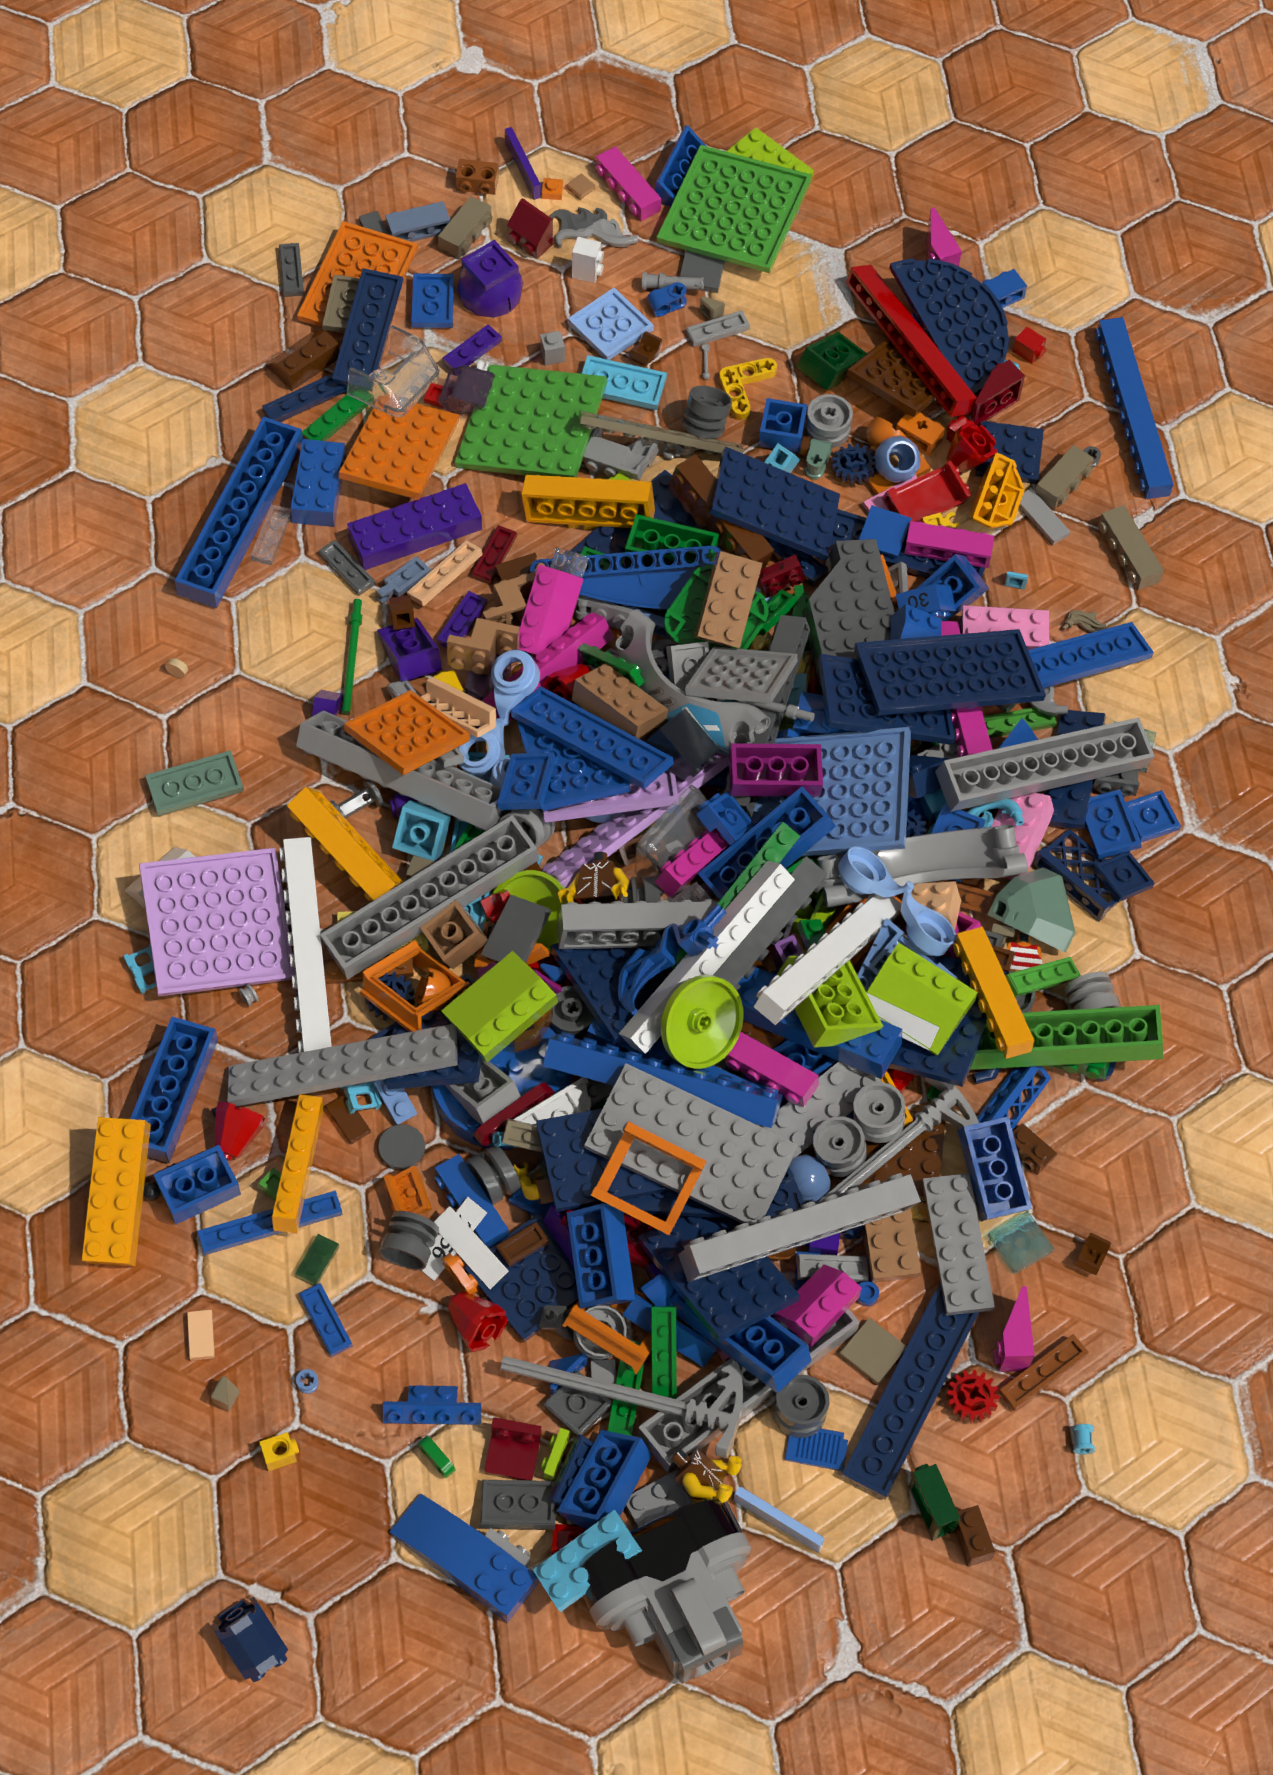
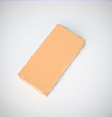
M212 1310L187 1312L190 1360L215 1358Z

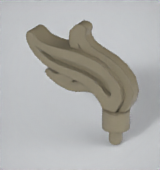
M1073 610L1064 622L1063 629H1070L1074 624H1079L1084 630L1095 632L1105 629L1106 624L1100 623L1095 619L1097 616L1095 611L1086 613Z

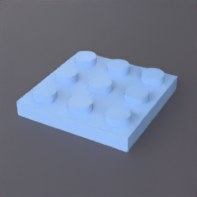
M612 288L570 316L567 323L596 352L607 360H611L639 341L645 331L650 333L654 330V325L615 288Z

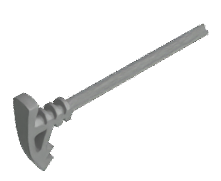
M924 1077L927 1083L941 1091L938 1098L932 1099L930 1105H925L922 1112L919 1111L914 1115L915 1120L895 1139L889 1141L818 1202L834 1194L838 1197L845 1194V1191L858 1187L923 1131L931 1132L933 1125H939L941 1119L958 1128L979 1123L973 1109L955 1085ZM955 1105L964 1118L950 1109Z
M504 1356L502 1359L500 1370L679 1415L685 1419L686 1423L697 1420V1426H702L706 1422L709 1429H714L718 1425L719 1431L724 1432V1434L716 1444L715 1454L723 1458H728L739 1427L743 1406V1384L737 1362L722 1368V1376H726V1378L718 1381L717 1385L718 1390L723 1392L713 1405L708 1408L707 1402L701 1401L699 1405H696L693 1398L684 1402ZM735 1397L733 1412L727 1413L722 1411L730 1399Z

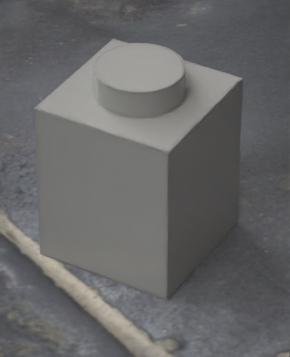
M560 331L540 334V351L545 366L565 362V345Z

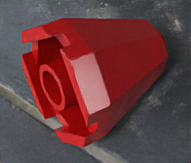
M972 421L965 423L956 431L946 457L947 461L951 460L953 465L957 466L960 473L984 463L997 453V448L994 449L996 445L995 438L984 426H973L975 423Z
M578 664L555 671L541 683V687H545V689L575 704L572 701L575 679L589 673L592 669L587 665Z
M219 1101L216 1108L215 1146L220 1145L227 1161H232V1158L239 1159L263 1129L266 1118L248 1108L235 1107V1104Z
M467 1292L457 1293L449 1300L448 1311L466 1347L472 1352L485 1350L490 1346L486 1343L490 1338L493 1337L494 1340H497L501 1336L508 1318L505 1316V1310L499 1305Z

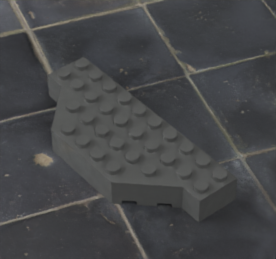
M876 539L836 541L829 553L832 571L812 594L802 611V615L806 618L810 627L808 640L821 689L818 665L820 654L857 659L854 651L855 643L890 640L891 616L895 612Z

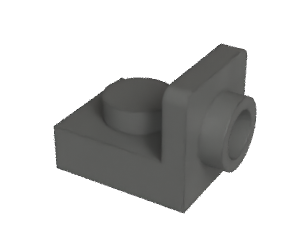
M546 1305L539 1327L545 1330H554L564 1340H573L574 1330L569 1326H566V1328L562 1326L571 1311L566 1306Z

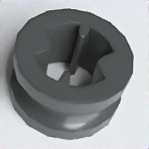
M1086 447L1083 451L1095 457L1092 467H1096L1099 464L1101 452L1096 447Z

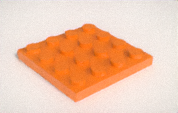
M412 690L344 723L345 732L402 775L470 741V733Z

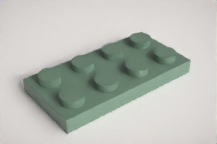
M231 750L145 775L158 816L244 791Z

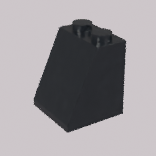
M686 709L662 726L645 742L673 757L674 764L667 770L682 780L689 775L695 777L703 770L701 765L703 764L707 767L716 759L713 755L720 750Z

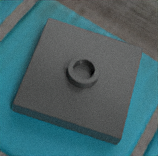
M578 1370L574 1373L582 1375ZM561 1386L544 1403V1407L576 1436L583 1435L612 1406L613 1402L605 1396Z

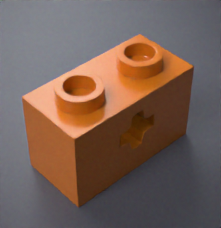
M905 413L896 425V431L898 429L902 431L909 440L916 444L920 452L929 457L942 442L945 431L941 424L930 420L922 413L915 417Z

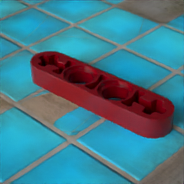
M545 1082L537 1085L482 1124L476 1130L475 1138L482 1146L492 1143L494 1132H504L507 1118L514 1120L553 1096L554 1091Z

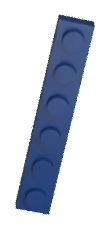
M336 1190L305 1199L298 1228L343 1215ZM274 1208L198 1230L204 1256L283 1233L281 1231H273L272 1214Z

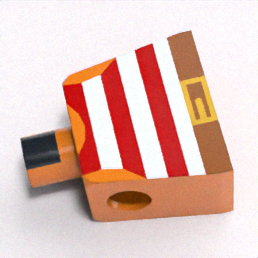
M1018 934L1016 943H1008L1007 950L1015 952V958L1010 971L1016 972L1042 965L1041 948L1038 945L1030 944V935Z

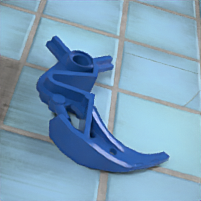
M716 904L702 920L694 919L688 924L678 926L675 923L670 924L664 930L662 938L651 952L638 948L627 960L620 972L618 997L623 1007L632 1015L637 1013L638 1010L635 1008L634 1000L638 991L659 972L675 965L679 945L691 957L702 952L706 947L716 949L718 947L716 942L719 939L713 935L712 929L725 916L726 911Z

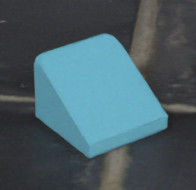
M1007 571L1004 585L1025 589L1028 575Z

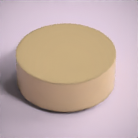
M176 658L169 659L165 665L166 670L178 678H184L188 672L187 665Z

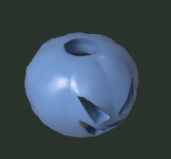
M900 435L888 437L881 442L875 451V468L888 481L895 483L907 481L915 475L920 467L919 450L916 444L906 437ZM890 454L898 457V466L893 467L889 460Z
M806 1154L792 1159L789 1169L794 1175L799 1191H801L803 1203L818 1202L830 1189V1179L825 1167L816 1157Z

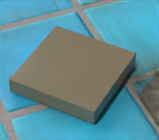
M869 1318L840 1352L839 1356L878 1385L904 1354L907 1346Z

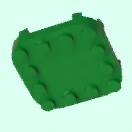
M713 565L698 567L667 610L664 629L667 635L678 645L707 642L694 638ZM755 591L741 645L738 649H748L767 620L768 605L765 597L760 592ZM708 642L709 652L713 647H724L723 645Z

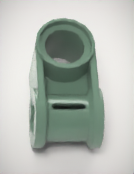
M811 439L806 460L805 473L807 477L816 480L824 475L833 443Z

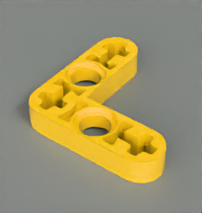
M763 358L728 366L720 371L719 383L722 391L732 398L730 411L735 419L745 420L750 415L751 407L743 385L773 378L777 372L775 360ZM751 370L754 374L746 376L742 372ZM725 376H729L730 378H732L731 384H729L728 377ZM736 390L740 393V395L734 397L731 396L729 392ZM738 403H740L741 409L744 410L743 412L738 409Z

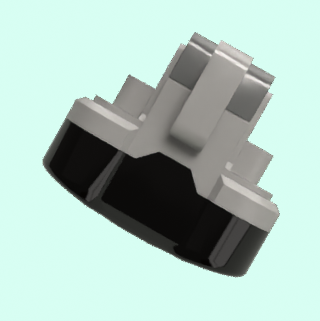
M706 1499L687 1504L630 1531L642 1551L629 1559H625L624 1553L617 1551V1539H614L593 1553L580 1565V1567L587 1570V1582L590 1584L582 1599L596 1627L611 1629V1631L626 1628L635 1647L655 1639L672 1675L676 1674L681 1684L691 1679H696L741 1655L743 1631L728 1602L745 1593V1589L736 1572L746 1564V1560L751 1552V1546L727 1501L722 1503L719 1499Z

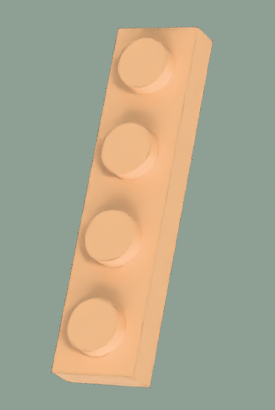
M466 540L407 592L411 600L424 607L483 555L481 548Z

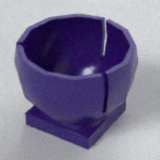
M495 240L461 259V264L464 267L460 274L458 293L465 308L477 316L495 318L508 314L509 311L511 312L520 303L523 280L519 272V266Z

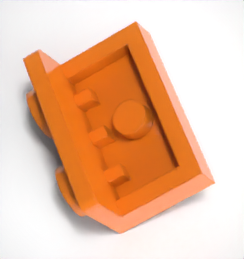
M411 1166L395 1176L389 1174L383 1176L386 1183L384 1184L385 1191L391 1197L393 1203L391 1206L393 1213L395 1211H408L422 1215L432 1210L417 1167Z

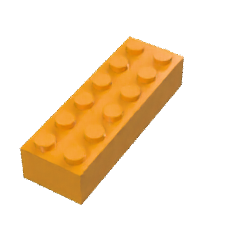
M540 475L525 476L522 500L527 522L632 528L636 514L654 518L655 505L652 482Z
M305 786L286 805L291 810L289 814L297 822L301 821L306 826L305 832L313 839L316 837L321 843L319 847L326 854H331L336 859L334 861L336 866L342 871L346 870L351 875L349 879L356 887L361 886L366 892L364 896L370 902L403 883L401 878L320 790Z
M98 1117L82 1261L86 1263L133 1267L136 1265L151 1124L145 1120Z

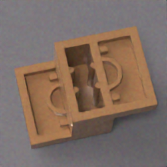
M535 572L525 573L517 578L502 580L495 584V607L484 611L483 619L520 627L536 576Z
M477 618L471 639L454 635L448 636L447 666L457 670L473 671L476 674L490 675L496 654L502 655L510 650H519L520 627Z

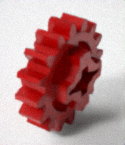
M973 1369L971 1375L964 1370L962 1378L956 1374L954 1382L949 1383L948 1388L950 1391H947L946 1397L950 1398L947 1406H954L952 1414L960 1413L961 1421L968 1417L970 1424L973 1423L974 1418H977L982 1423L984 1415L987 1418H991V1410L996 1411L998 1407L996 1402H999L1000 1396L995 1395V1393H997L999 1388L998 1386H991L994 1379L986 1380L985 1372L978 1376L975 1369ZM983 1387L987 1391L988 1395L984 1393ZM972 1394L976 1395L974 1400L969 1398Z

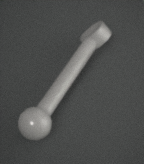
M703 344L701 350L704 352V373L702 377L708 380L710 378V373L708 372V352L710 346Z

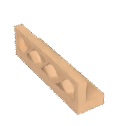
M434 677L426 680L427 693L421 696V698L427 702H434L429 704L468 733L478 738L496 728V708Z

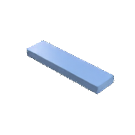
M742 1487L737 1489L734 1495L736 1503L819 1553L825 1540L824 1537Z

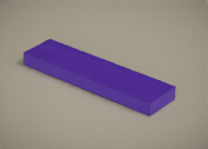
M505 128V144L533 199H538L541 196V184L513 128Z

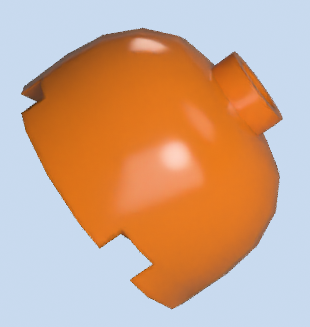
M878 416L870 422L866 432L867 442L874 454L881 442L886 438L899 435L906 437L899 429L896 431L892 428L893 424Z
M430 967L425 968L424 971L428 972L426 978L421 976L414 997V1002H418V1006L451 987L449 978L443 972ZM453 997L433 1009V1011L437 1012L443 1009L446 1004L452 1002Z

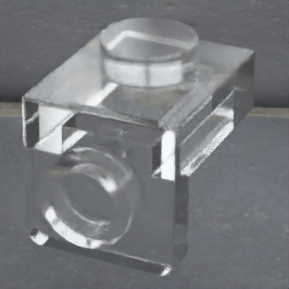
M556 548L550 568L582 578L587 567L588 557L576 552Z

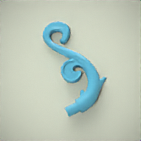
M1011 799L974 806L967 812L977 817L984 812L983 817H980L986 820L984 827L992 826L994 821L992 814L987 810L996 808L1003 809L1002 813L1009 814L1017 826L1024 824L1022 809ZM935 823L929 828L928 834L932 833Z

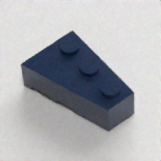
M910 755L908 795L918 799L941 789L935 771L943 761L949 760V758Z

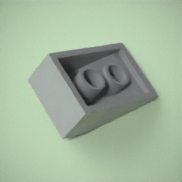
M483 1058L481 1060L479 1082L445 1085L467 1112L481 1125L521 1097L515 1082L490 1061L486 1063Z

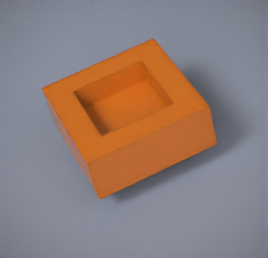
M543 178L542 199L562 200L563 179Z

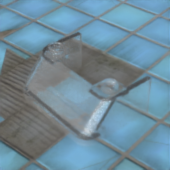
M392 325L389 333L388 353L404 361L393 373L385 369H377L370 375H367L351 367L348 374L347 395L391 416L402 417L427 392L430 384L436 383L439 379L440 370L421 338Z
M690 785L640 839L636 849L634 873L641 879L649 876L659 877L662 873L660 871L661 867L669 860L673 863L675 861L674 857L682 849L687 851L689 849L687 846L695 838H699L707 829L696 815L700 812L698 807L707 801L698 788Z

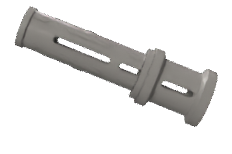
M643 272L642 290L647 288L661 289L678 282L684 284L686 289L703 291L704 277L666 276L662 272L660 274H647V272Z

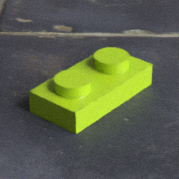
M560 1428L558 1435L553 1434L549 1445L552 1452L550 1457L545 1456L541 1466L545 1481H554L570 1438L569 1430Z

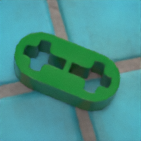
M428 1435L417 1443L421 1452L444 1478H448L456 1471L452 1462Z

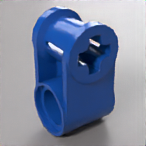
M676 282L661 289L651 291L646 299L655 316L661 317L684 308L687 303L685 297L686 286Z

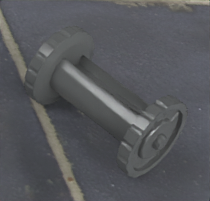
M365 780L363 782L365 789L337 805L333 800L330 801L345 819L371 803L378 807L383 805L382 796L371 780ZM363 794H367L369 796L368 801L363 800Z

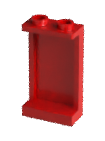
M949 460L942 467L897 489L893 487L887 490L882 499L889 511L910 517L913 522H920L919 520L922 517L937 513L943 514L964 504L971 495L968 485L960 477L959 469Z

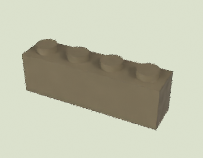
M1125 505L1103 512L1098 524L1101 534L1106 536L1110 549L1115 551L1121 567H1124L1127 571L1130 582L1136 586L1137 590L1159 583L1164 569Z

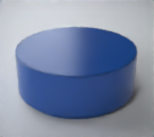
M871 1281L861 1282L858 1284L862 1287L860 1297L856 1301L862 1306L874 1305L879 1298V1288Z

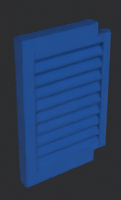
M822 1428L816 1434L807 1438H795L789 1435L785 1461L843 1472L848 1440L844 1439L843 1432Z

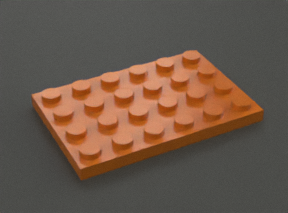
M342 221L297 314V319L322 327L334 275L360 278L362 269L365 268L403 276L404 280L418 250V243Z
M380 394L339 471V479L420 500L459 422L460 415Z

